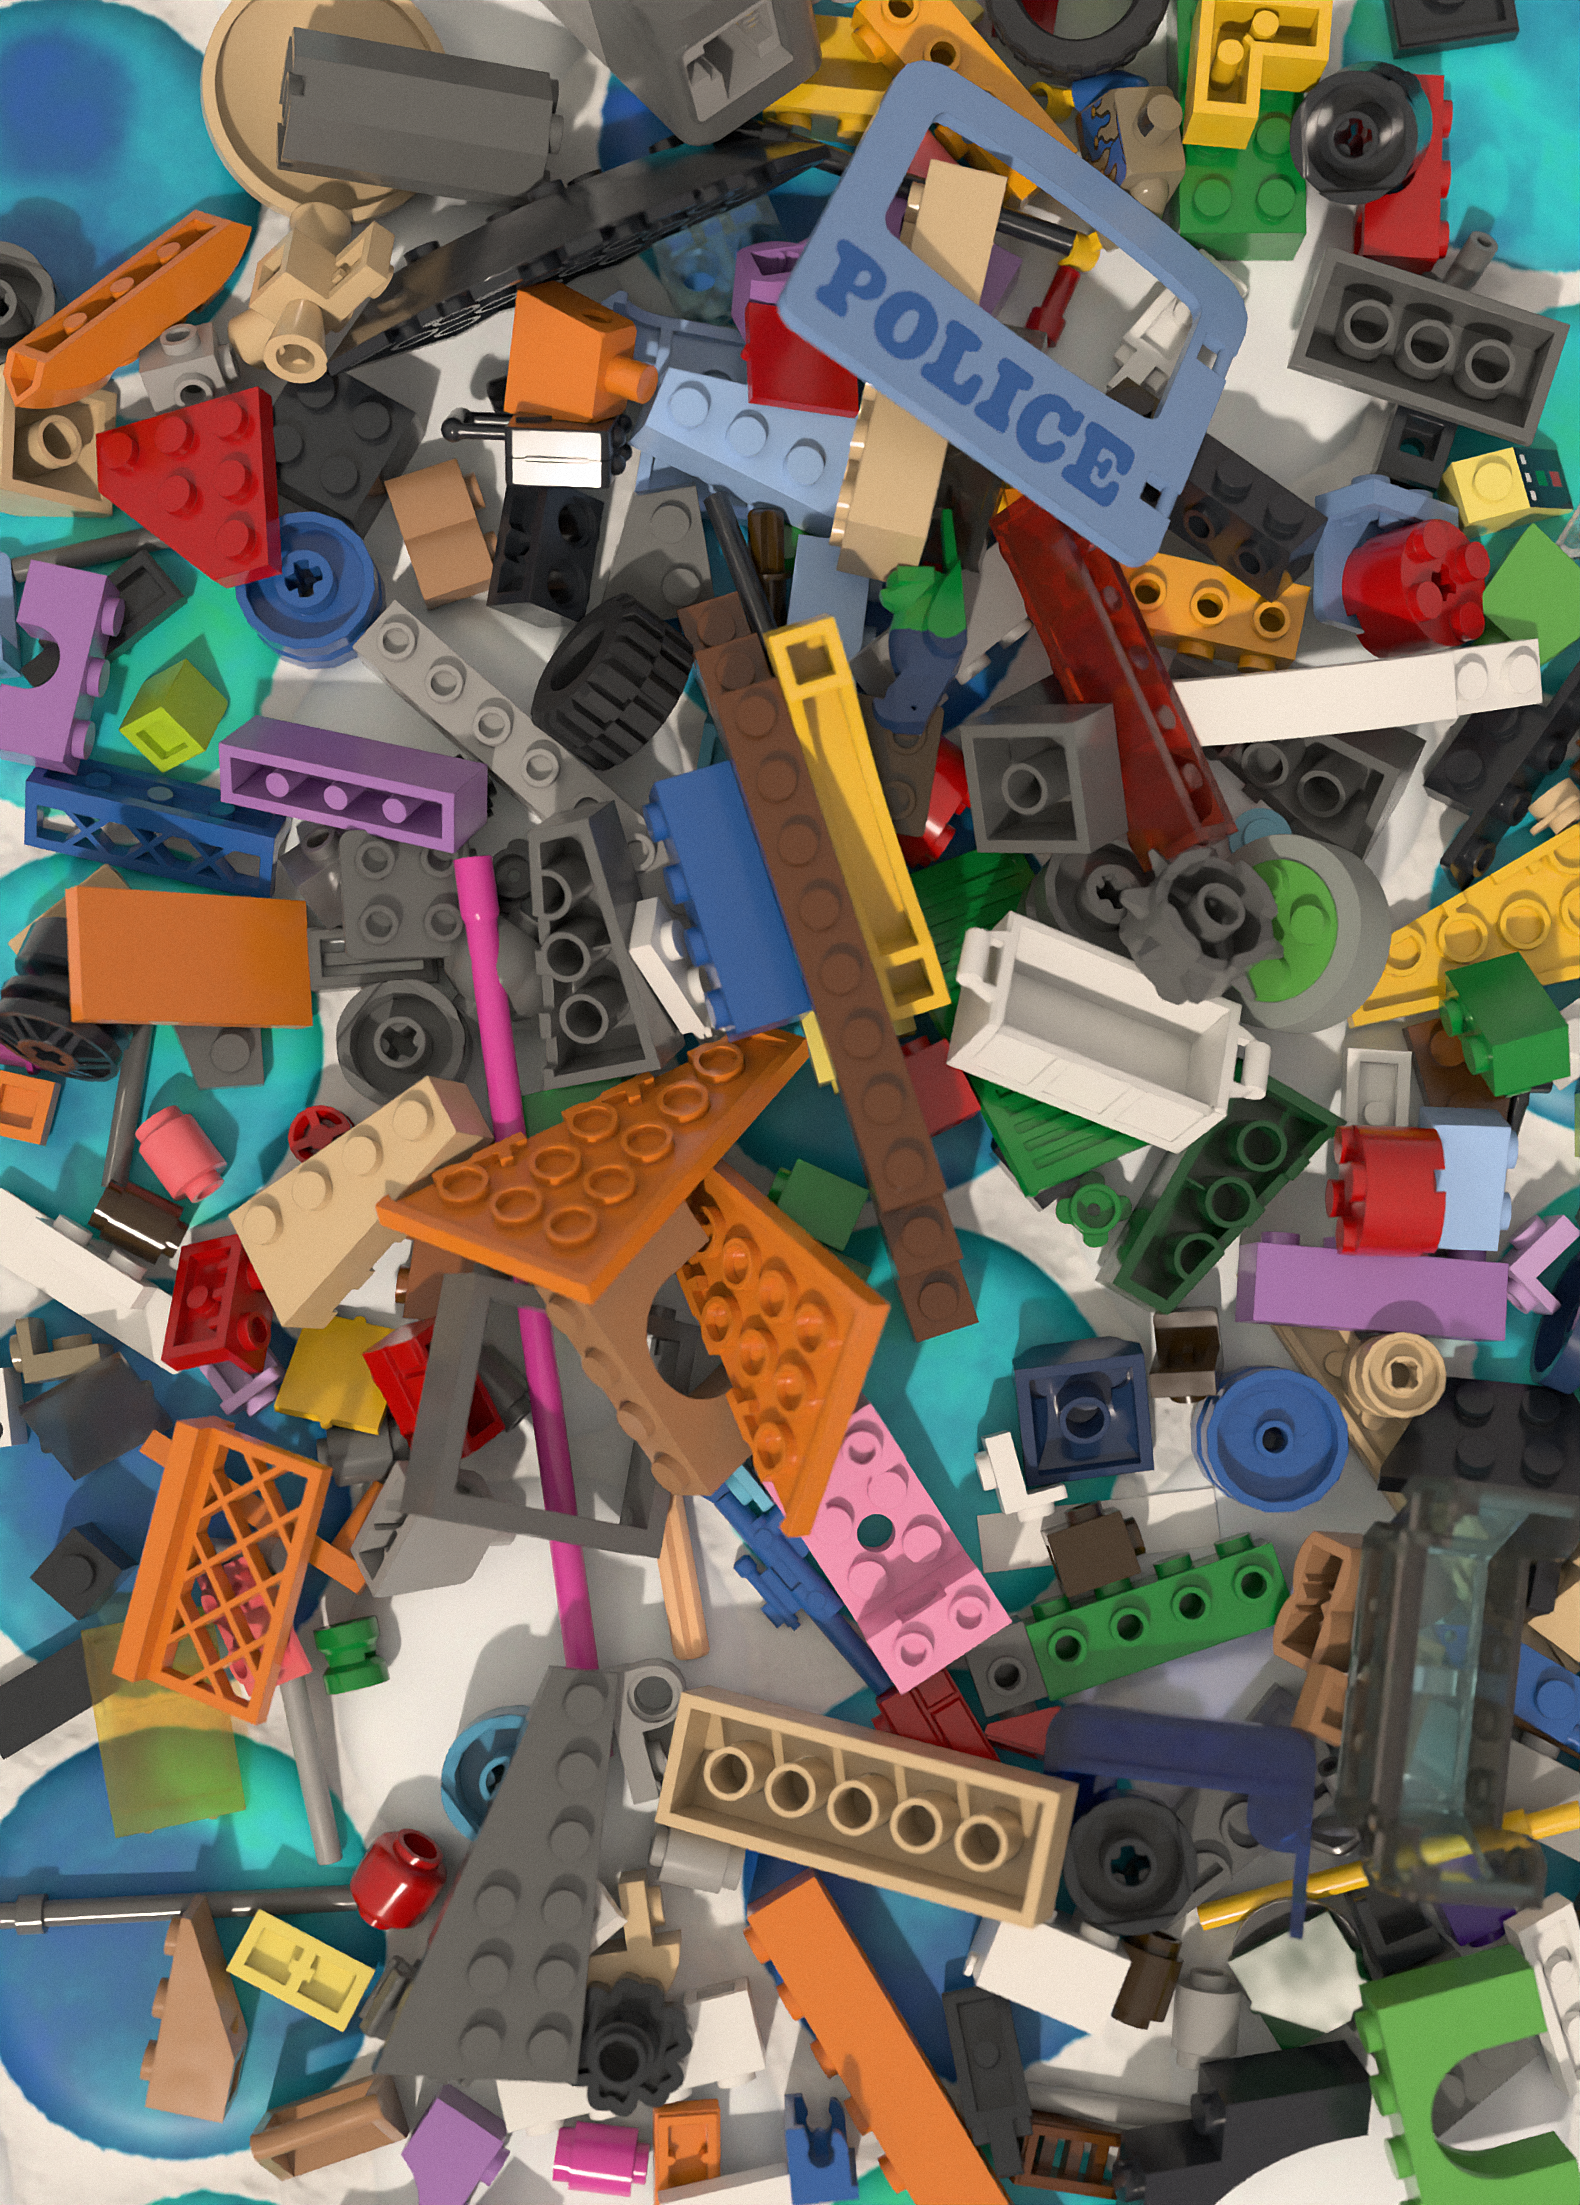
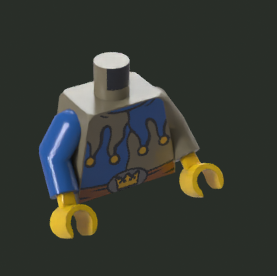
M1114 70L1099 76L1093 75L1081 80H1074L1070 89L1062 85L1036 82L1028 89L1031 95L1048 96V104L1044 111L1056 124L1065 122L1070 117L1073 108L1076 107L1079 113L1075 116V124L1081 158L1162 220L1166 204L1184 177L1186 169L1179 128L1183 119V111L1180 104L1174 99L1173 91L1168 86H1150L1146 78L1123 70ZM1095 228V232L1089 235L1077 231L1071 254L1067 258L1060 260L1058 265L1069 266L1082 273L1088 272L1096 265L1101 249L1104 248L1106 252L1110 253L1119 247Z

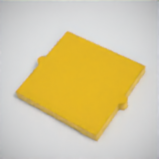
M335 1316L324 1329L302 1328L274 1404L275 1412L320 1422V1426L323 1429H330L335 1425L379 1435L388 1405L380 1389L373 1382L370 1369L362 1354L395 1329L366 1323V1319L363 1316H357L354 1320Z

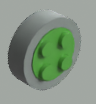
M1275 834L1247 843L1232 853L1225 861L1233 866L1239 860L1246 862L1266 882L1278 908V915L1272 919L1273 937L1284 947V955L1280 959L1261 960L1249 971L1257 994L1256 999L1250 1001L1234 986L1225 991L1221 997L1241 1004L1240 1022L1254 1027L1295 1034L1313 1033L1331 1028L1350 1017L1364 1004L1374 991L1386 966L1391 943V916L1384 890L1373 871L1365 862L1350 851L1339 846L1293 834Z

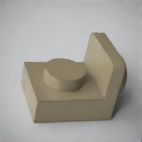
M26 1317L15 1320L17 1334L10 1337V1355L15 1371L17 1373L23 1372L25 1383L42 1384L117 1370L113 1344H93L91 1334H81L52 1340L54 1352H49L45 1324L42 1318Z

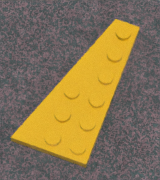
M1580 822L1391 934L1389 955L1382 976L1369 998L1356 1012L1347 1018L1349 1029L1438 1010L1439 1001L1446 998L1445 971L1517 951L1520 952L1542 987L1580 979Z

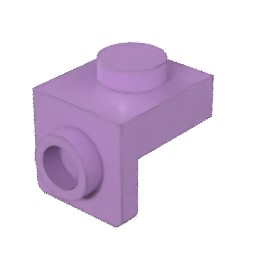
M1535 1215L1528 1219L1511 1235L1509 1242L1514 1247L1498 1262L1509 1263L1507 1299L1524 1314H1528L1532 1310L1539 1315H1553L1561 1307L1559 1301L1536 1278L1580 1236V1231L1565 1215L1545 1216L1543 1219Z
M267 1347L265 1366L262 1373L249 1375L230 1361L199 1367L223 1400V1403L219 1406L227 1416L236 1415L245 1410L250 1418L276 1401L279 1393L276 1386L283 1381L286 1374L285 1368L269 1347Z

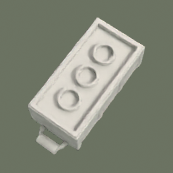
M1012 911L991 931L980 928H971L966 931L956 977L958 983L962 986L946 1061L947 1065L1176 1154H1179L1226 1117L1229 1098L1245 1097L1257 1100L1265 1097L1272 1050L1268 1044L1257 1041L1253 1035L1239 1025L1241 1004L1221 996L1202 1001L1198 1005L1189 1001L1181 1005L1164 1001L1157 994L1155 986L1137 968L1133 960ZM1238 1044L1245 1047L1240 1084L1233 1081Z

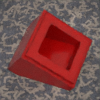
M1060 1706L1050 1707L987 1724L984 1734L992 1747L1047 1763L1048 1760L1052 1761L1064 1714Z

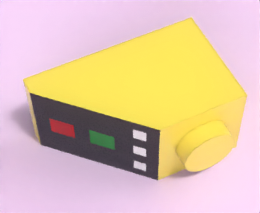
M1510 447L1452 462L1442 474L1438 489L1436 490L1439 501L1459 508L1458 529L1468 539L1571 513L1574 510L1557 450Z

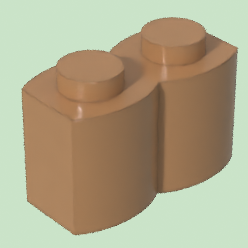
M455 458L384 481L427 609L431 610L489 591L497 537L494 530L484 534L481 532L475 511L484 509L486 506L474 471L462 475L458 461Z
M1313 1531L1304 1541L1296 1558L1293 1572L1294 1593L1286 1600L1276 1620L1273 1634L1274 1655L1308 1672L1311 1662L1330 1666L1343 1673H1356L1367 1660L1377 1628L1376 1611L1384 1604L1394 1584L1397 1569L1396 1551L1360 1533Z

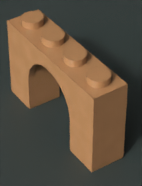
M685 1201L682 1202L592 1306L538 1285L534 1287L547 1305L546 1313L552 1324L568 1336L582 1357L581 1364L585 1374L593 1383L603 1389L617 1410L616 1417L621 1428L630 1437L637 1440L651 1461V1471L658 1483L673 1495L711 1496L752 1455V1450L742 1437L725 1395L733 1388L722 1362L697 1388L684 1396L671 1388L660 1376L651 1359L647 1342L648 1315L658 1290L667 1279L709 1241V1238Z

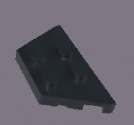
M1446 1376L1444 1392L1436 1405L1424 1414L1413 1417L1381 1466L1377 1480V1491L1580 1511V1402L1573 1392L1565 1394L1545 1386Z

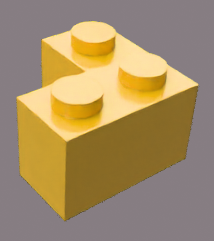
M1199 0L1192 20L1182 144L1246 149L1258 119L1260 89L1309 93L1319 83L1328 62L1333 0Z

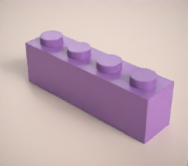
M255 715L218 743L221 802L346 830H365L369 835L449 853H455L487 823L488 764Z
M1261 1232L1260 1242L1239 1245L1235 1322L1375 1334L1406 1332L1417 1334L1424 1338L1473 1342L1505 1341L1509 1263L1486 1262V1251L1447 1249V1258L1339 1255L1336 1249V1237H1323L1322 1248L1300 1246V1234Z

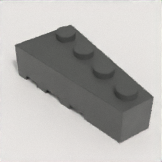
M615 800L556 812L528 831L533 916L538 917L539 947L535 950L536 975L542 976L544 1008L539 1013L540 1038L546 1040L547 1065L542 1069L544 1091L659 1070L686 1045L683 1034L628 952L637 902L642 901L643 896Z

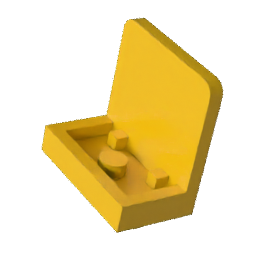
M815 14L822 50L821 66L812 77L763 110V122H766L767 118L770 117L793 125V133L813 140L858 146L889 84L892 82L893 75L880 60L874 64L858 49L852 38V33L855 31L850 26L852 18Z

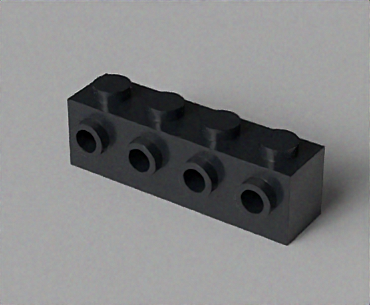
M1129 377L1123 379L1106 394L1108 397L1147 419H1153L1160 403V399ZM1206 432L1183 491L1176 499L1169 517L1170 523L1167 529L1270 603H1273L1309 569L1314 552L1318 547L1329 518ZM1146 482L1139 498L1155 509L1161 492Z

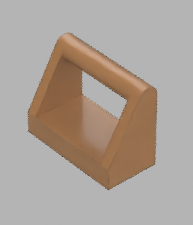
M372 2074L267 2110L250 2135V2148L257 2163L279 2180L285 2181L406 2139L410 2130L392 2075Z

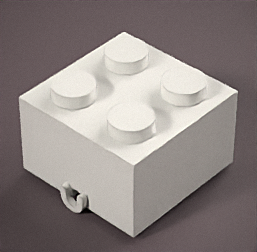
M1054 1907L1052 1917L1034 1930L983 1916L968 1952L963 1974L969 1977L973 1974L975 1984L979 1987L1101 2038L1131 1960L1123 1948L1118 1934L1092 1921L1078 1907L1075 1908L1073 1915Z

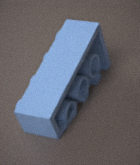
M669 367L658 379L652 398L643 405L627 444L756 508L779 509L784 515V522L816 537L830 538L859 413L854 419L748 403V385Z

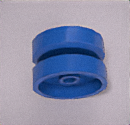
M315 511L286 513L280 516L282 574L235 586L236 599L247 622L257 633L263 644L283 661L306 669L336 668L358 657L352 646L386 610L385 584L361 537L341 520ZM313 588L314 594L304 597L306 592Z
M1272 1365L1242 1366L1222 1375L1217 1395L1208 1396L1206 1399L1198 1402L1190 1423L1191 1451L1202 1475L1223 1495L1266 1513L1295 1512L1319 1501L1339 1480L1349 1453L1348 1424L1336 1398L1316 1379ZM1267 1429L1276 1438L1271 1448L1263 1446L1262 1443L1263 1434Z

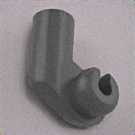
M1474 231L1468 237L1443 279L1431 271L1423 272L1420 276L1470 291L1477 284L1497 252L1498 244L1490 235L1481 231Z

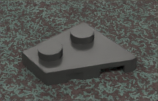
M695 482L632 492L601 604L613 596L627 593L640 601L661 619L666 620L677 618L676 610L715 598Z

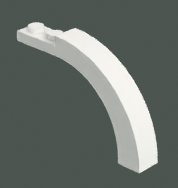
M1538 639L1513 640L1323 666L1198 678L1139 681L1089 688L1090 704L1113 703L1119 751L1223 745L1363 731L1458 718L1459 715L1543 703Z

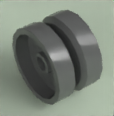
M1123 834L1092 853H1054L1041 868V871L1023 890L1015 913L1133 960L1128 947L1122 943L1119 937L1120 921L1128 912V909L1119 901L1120 892L1123 889L1146 888L1156 879L1148 854L1151 848L1143 841Z

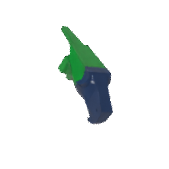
M942 509L940 516L942 573L934 571V567L898 566L897 570L887 578L886 588L880 590L879 593L882 605L894 615L889 630L888 650L896 680L888 687L884 700L876 697L873 698L871 707L876 721L882 727L891 730L895 734H923L950 683L958 674L968 644L961 561H958L951 509Z

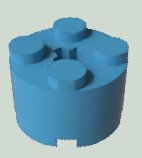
M504 1706L481 1714L464 1728L448 1750L441 1774L442 1804L452 1824L472 1842H474L487 1813L488 1802L497 1784L496 1778L502 1770L500 1764L507 1768L517 1745L516 1739L530 1710L528 1706Z

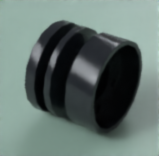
M40 918L31 924L15 958V971L19 976H13L5 981L0 990V1043L15 1055L42 1069L61 1076L87 1082H107L116 1077L123 1063V1051L129 1049L133 1039V1029L129 1024L72 1022L67 918Z

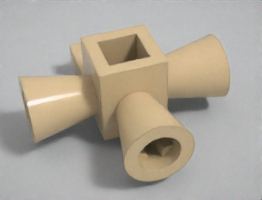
M321 202L305 203L292 212L289 220L290 232L257 263L248 306L250 308L233 317L227 327L228 338L233 349L246 363L260 370H270L279 378L293 383L313 382L324 375L327 370L326 363L328 361L325 336L330 331L334 333L340 332L351 319L355 308L367 297L375 299L380 296L390 283L394 273V266L390 264L395 238L393 233L376 221H373L348 245L352 236V226L349 219L336 207Z

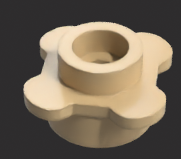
M1569 777L1552 787L1529 806V812L1538 822L1530 829L1531 834L1535 836L1545 828L1551 827L1555 834L1558 835L1580 819V790Z

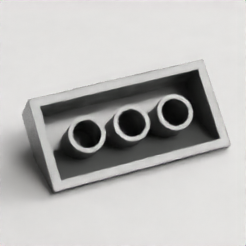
M1328 246L1314 272L1295 329L1287 368L1525 447H1530L1570 325Z

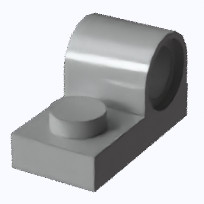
M651 1658L604 1669L619 1673L613 1727L634 1805L660 1797L662 1788L660 1780L664 1779L667 1759L661 1739L649 1741L647 1731L660 1728L676 1718L681 1692L686 1691L685 1679L678 1667L662 1658ZM649 1676L663 1678L671 1686L673 1691L672 1700L662 1708L653 1709L645 1706L637 1696V1685L639 1682Z

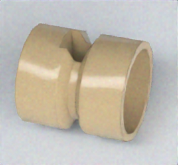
M1396 1332L1365 1337L1352 1346L1343 1360L1341 1380L1347 1397L1355 1407L1364 1413L1384 1418H1409L1422 1415L1436 1405L1444 1392L1447 1373L1443 1357L1433 1343L1417 1334Z

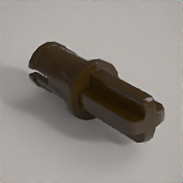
M757 508L750 510L747 515L748 549L776 624L780 628L787 625L786 580L792 577V571L785 569L784 515L782 511L776 508Z

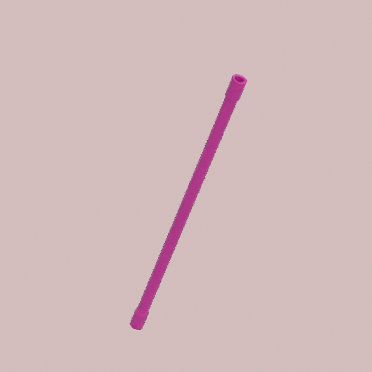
M492 855L453 860L460 914L465 923L472 962V978L494 1140L497 1143L520 1131L527 1138L508 995L499 982L496 970L499 952L498 916L500 910ZM513 1276L514 1282L528 1285V1281ZM517 1307L544 1508L548 1511L578 1516L553 1325L547 1314ZM549 1540L566 1667L599 1670L583 1547ZM611 1743L610 1758L614 1755L613 1744H612V1743Z

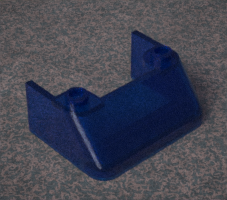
M1085 1702L1067 1705L1052 1718L1046 1734L1043 1774L1079 1784L1073 1812L1097 1794L1118 1789V1778L1248 1794L1247 1823L1252 1836L1258 1843L1270 1850L1296 1854L1289 1938L1303 1940L1307 1913L1317 1770L1316 1752L1306 1735L1288 1726Z

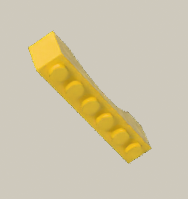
M824 613L762 633L775 677H778L891 1021L895 1022L951 1004L936 951L886 805L867 739L854 682L834 617Z

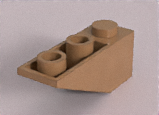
M196 1894L182 1916L173 1915L167 1931L164 1954L174 1957L170 1977L161 1978L155 1994L152 2017L161 2019L158 2040L150 2039L141 2065L140 2080L149 2081L145 2107L223 2123L237 2096L249 2033L230 1972L226 1971L228 1966L206 1896Z

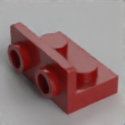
M238 1234L181 1247L161 1361L175 1371L224 1361L232 1362L249 1375L264 1371L267 1347L271 1339V1323L274 1309Z

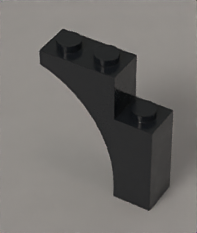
M1345 2040L1200 2063L1197 2093H1193L1190 2099L1192 2119L1121 2131L1119 2160L1114 2161L1112 2165L1116 2205H1215L1248 2178L1282 2159L1319 2145L1367 2136L1372 2102L1370 2074Z

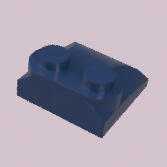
M1113 1336L1043 1344L1031 1347L1020 1356L1012 1359V1382L1015 1389L1027 1487L1155 1470L1145 1359L1139 1342L1127 1341Z

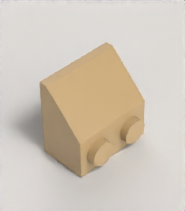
M5 363L1 364L0 512L15 516L107 518L112 516L113 503L98 492L96 434L116 428L117 393L99 389L79 401L59 407L46 409L15 407L3 376Z

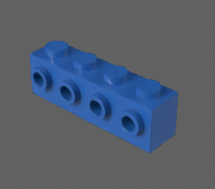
M730 760L654 782L648 795L650 803L642 806L644 820L653 843L660 841L664 843L670 862L669 866L663 867L665 884L673 904H684L691 928L683 930L684 940L694 967L704 965L712 989L704 992V1000L715 1030L725 1028L730 1043L803 1020L812 1011V1007Z

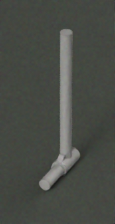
M210 1537L217 1554L237 1543L236 1539ZM267 1537L258 1542L257 1545L271 1576L283 1571L288 1552L281 1537ZM241 1552L237 1554L236 1556L222 1563V1565H226L234 1560L243 1557V1553ZM303 1675L279 1686L317 1863L319 1865H329L340 1861L343 1858L306 1680Z

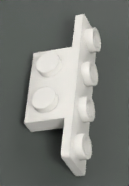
M0 1188V1264L172 1374L181 1373L183 1370L175 1371L161 1361L172 1295L143 1277L147 1268L117 1249H114L109 1256L89 1243L93 1233L79 1223L62 1214L55 1221L8 1190Z

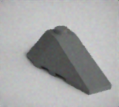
M1178 653L1173 657L1165 680L1244 673ZM1395 726L1309 737L1198 746L1195 748L1209 761L1219 760L1245 784L1241 791L1255 804L1262 800L1273 811L1280 814L1287 821L1293 835L1339 846L1350 851L1364 862L1405 792L1427 740Z

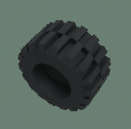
M621 593L618 596H613L584 616L568 633L550 658L536 687L531 706V721L533 725L596 771L599 769L606 771L615 765L618 766L639 751L657 733L675 708L686 686L693 665V644L632 595Z

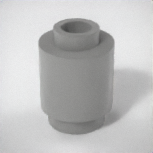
M656 1825L650 1843L647 1864L658 1867L657 1881L718 1894L721 1888L736 1890L743 1868L746 1848L670 1826Z
M1196 1967L1190 1969V1977L1178 1979L1175 1988L1171 2046L1177 2049L1176 2063L1178 2065L1199 2071L1200 2063L1229 2059L1231 2056L1236 2055L1242 1989L1229 1982V1973L1214 1968Z

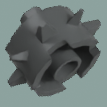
M1208 846L1183 852L1172 863L1155 848L1148 851L1156 879L1146 888L1123 889L1120 892L1119 900L1128 909L1127 915L1120 921L1119 937L1122 943L1128 947L1137 968L1155 986L1156 992L1162 1000L1176 1005L1184 1004L1186 1001L1198 1005L1202 1001L1220 997L1231 986H1234L1250 1001L1256 999L1257 994L1249 971L1261 960L1280 959L1284 955V947L1273 937L1272 919L1278 915V908L1266 882L1246 862L1239 860L1233 866L1219 858L1216 849Z

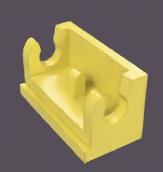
M261 1909L257 1911L226 1971L342 2032L348 2027L376 1971Z

